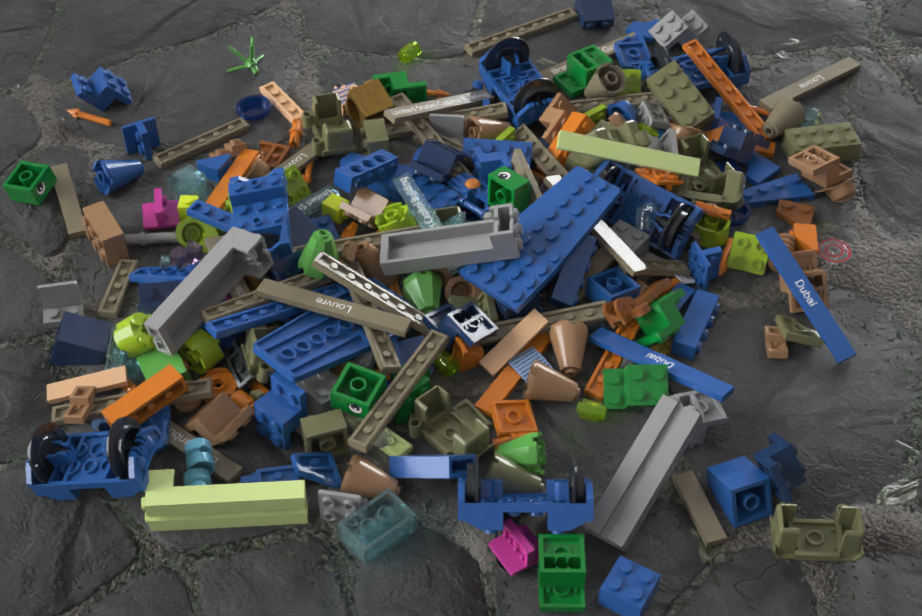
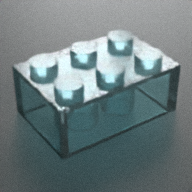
M388 488L338 522V536L347 548L365 566H368L417 531V514Z

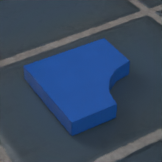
M654 19L650 22L633 21L626 27V33L630 34L641 31L644 40L652 44L656 40L648 30L660 20Z
M753 151L749 163H743L748 170L745 174L746 181L754 186L765 183L778 174L781 169L780 166Z

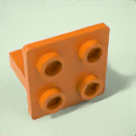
M646 167L635 169L636 174L669 192L672 191L673 185H683L684 183L674 173Z

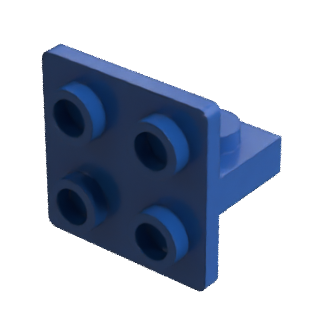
M150 117L122 126L121 129L127 154L139 152L140 155H144L147 161L153 159L151 148L160 145L156 119Z
M694 241L689 250L690 257L687 267L691 272L690 274L694 277L696 285L701 290L707 291L709 280L718 278L722 250L719 246L701 250L697 242Z

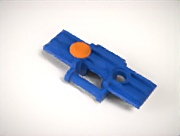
M463 172L447 181L446 184L464 195L460 199L459 205L462 208L466 207L479 215L481 220H484L483 215L485 212H490L489 205L487 204L488 182L480 181L467 172ZM483 201L485 202V209L476 206Z

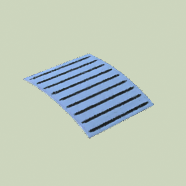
M533 347L507 362L519 373L526 383L534 360H538L552 368L548 361Z

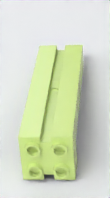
M174 469L148 470L149 483L144 491L145 497L141 498V508L145 510V523H149L151 532L308 523V501L305 480L174 487Z

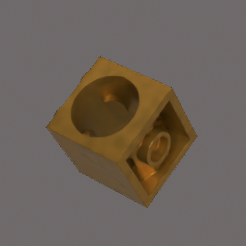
M375 79L373 81L369 80L363 85L350 88L344 109L361 134L360 128H363L364 120L383 118L385 124L389 123L390 120L383 115L384 110L394 108L395 105L379 79Z

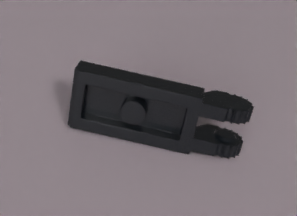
M235 338L232 341L235 352L229 346L225 347L223 351L238 388L245 391L257 378H253L250 375L241 348L242 343L239 339Z

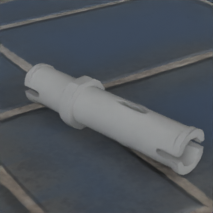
M175 232L124 234L126 245L141 244V246H146V244L179 243Z

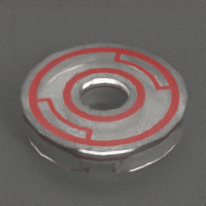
M827 238L818 242L817 261L822 265L827 266L828 264L832 268H841L850 263L853 250L845 241Z

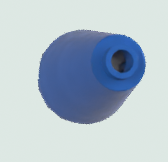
M98 160L93 163L92 171H96V177H93L94 182L100 193H105V195H109L142 177L145 171L144 165L138 160Z

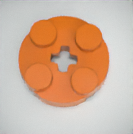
M226 368L210 369L203 378H199H212L213 397L222 392H225L230 397L234 391L239 390L232 373ZM207 398V399H203V400H204V402L206 403L208 400H210V399H212V398Z

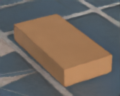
M344 242L341 256L342 261H354L357 242Z

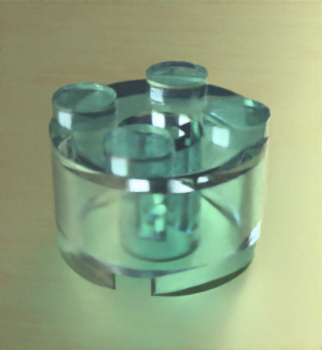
M191 164L173 172L167 178L168 188L170 192H174L176 196L173 198L178 200V202L180 195L198 196L199 199L208 195L206 175L203 172H199Z

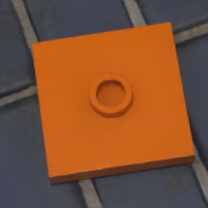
M529 399L490 401L489 408L498 438L510 436V433L519 434L531 430L539 432Z

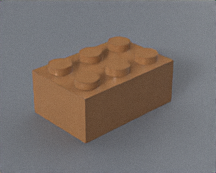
M101 201L84 207L82 220L88 228L85 232L88 239H92L95 251L99 250L98 253L101 261H105L110 268L117 265L120 259L130 260L124 233L105 202Z

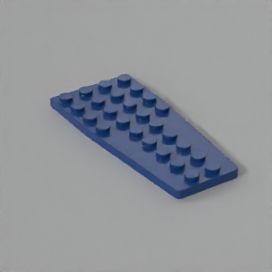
M576 166L519 215L518 223H521L523 228V235H520L523 241L520 258L465 265L459 271L460 277L516 313H519L557 274L619 199L620 189L584 168Z
M374 277L369 278L370 281L374 282L375 284L389 291L393 295L407 302ZM348 289L332 296L353 302ZM308 310L254 342L252 351L291 383H297L372 351L362 325ZM410 326L408 332L414 330V328ZM388 333L390 338H392V337H396V338L401 337V336H399V335H395V334H392V333Z

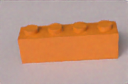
M572 112L560 130L586 135L594 128L595 123L586 114ZM557 134L548 150L565 167L567 157L572 152L556 149ZM538 165L535 166L541 174L547 176Z
M169 364L101 412L110 427L118 418L124 416L132 417L141 424L189 389L183 376Z

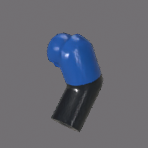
M474 81L472 89L465 91V93L483 90L482 81Z

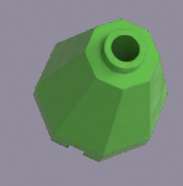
M325 229L314 231L301 253L298 268L300 270L303 268V273L306 276L317 279L327 278V275L311 266L321 251L340 261L334 237Z
M431 270L425 271L426 274H421L420 271L414 272L403 280V296L415 308L428 314L439 308L442 280L439 275Z
M542 432L526 434L498 445V450H495V453L501 454L535 475L545 474V469H541V465H546L544 439L539 440Z

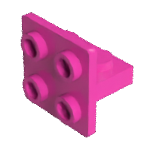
M161 188L154 189L155 202L142 204L144 230L177 227L180 222L177 209L178 200L167 201L166 195H162Z
M511 518L504 521L503 535L490 541L489 547L508 573L514 576L539 563V543L525 524L521 526L515 525Z

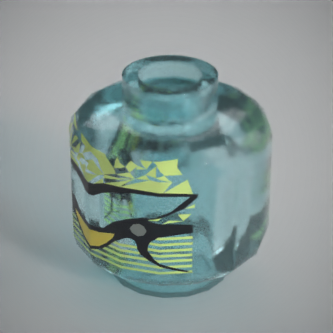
M815 107L806 108V116L800 127L821 125L823 121L821 111Z

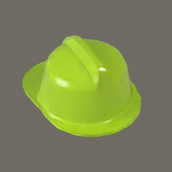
M187 218L179 222L175 232L180 244L201 253H208L205 246V238L219 236L214 227L193 218Z

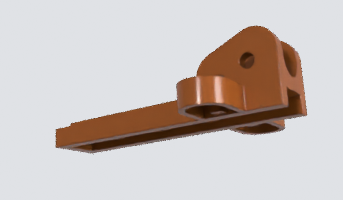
M669 278L649 285L635 299L623 297L604 303L602 310L609 326L614 329L621 322L623 325H627L632 319L648 313L651 310L648 304L671 284Z

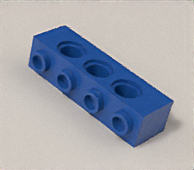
M384 149L364 156L335 169L333 185L349 194L396 173L398 157Z

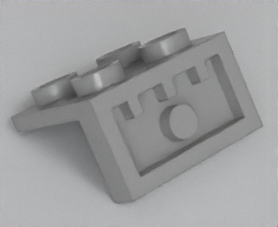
M643 100L637 108L635 119L640 131L646 129L649 134L653 127L668 130L670 122L660 103Z
M433 113L429 115V124L437 133L463 144V115Z
M77 281L37 286L43 307V325L45 329L59 327L64 311L84 316V307Z
M321 489L318 491L320 517L322 519L363 525L368 507V498H362L361 495Z

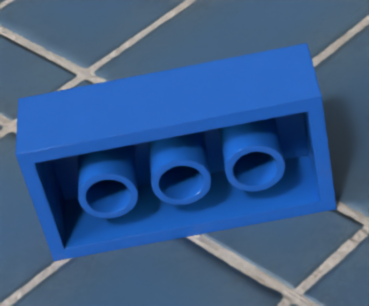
M409 167L387 185L388 200L394 203L401 202L403 205L407 204L411 213L420 212L419 209L427 211L428 214L424 215V221L427 223L431 221L433 209L459 206L462 214L465 212V208L459 205V201L464 195L440 182L430 181V177L426 175L420 176L413 172L414 169ZM405 177H408V178H406V181H408V182H406V183L401 182L400 179L405 178Z

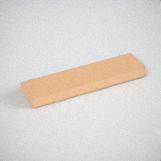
M274 81L259 87L260 92L291 124L294 118L296 121L297 118L302 119L304 111Z
M534 308L479 361V364L494 377L549 321Z
M124 365L47 384V401L49 404L69 400L76 386H95L96 393L129 385L127 368Z

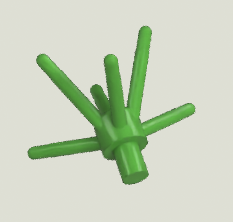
M251 37V45L249 46L250 57L247 59L229 46V49L243 60L245 65L228 69V73L244 68L252 70L254 75L260 73L257 68V62L264 55L262 54L255 59L254 37Z

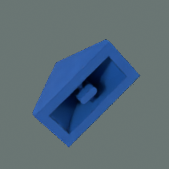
M231 154L197 160L198 175L219 183L232 165Z

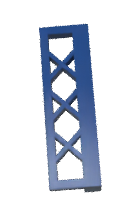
M198 199L186 210L187 216L225 232L230 230V222L233 221V214Z

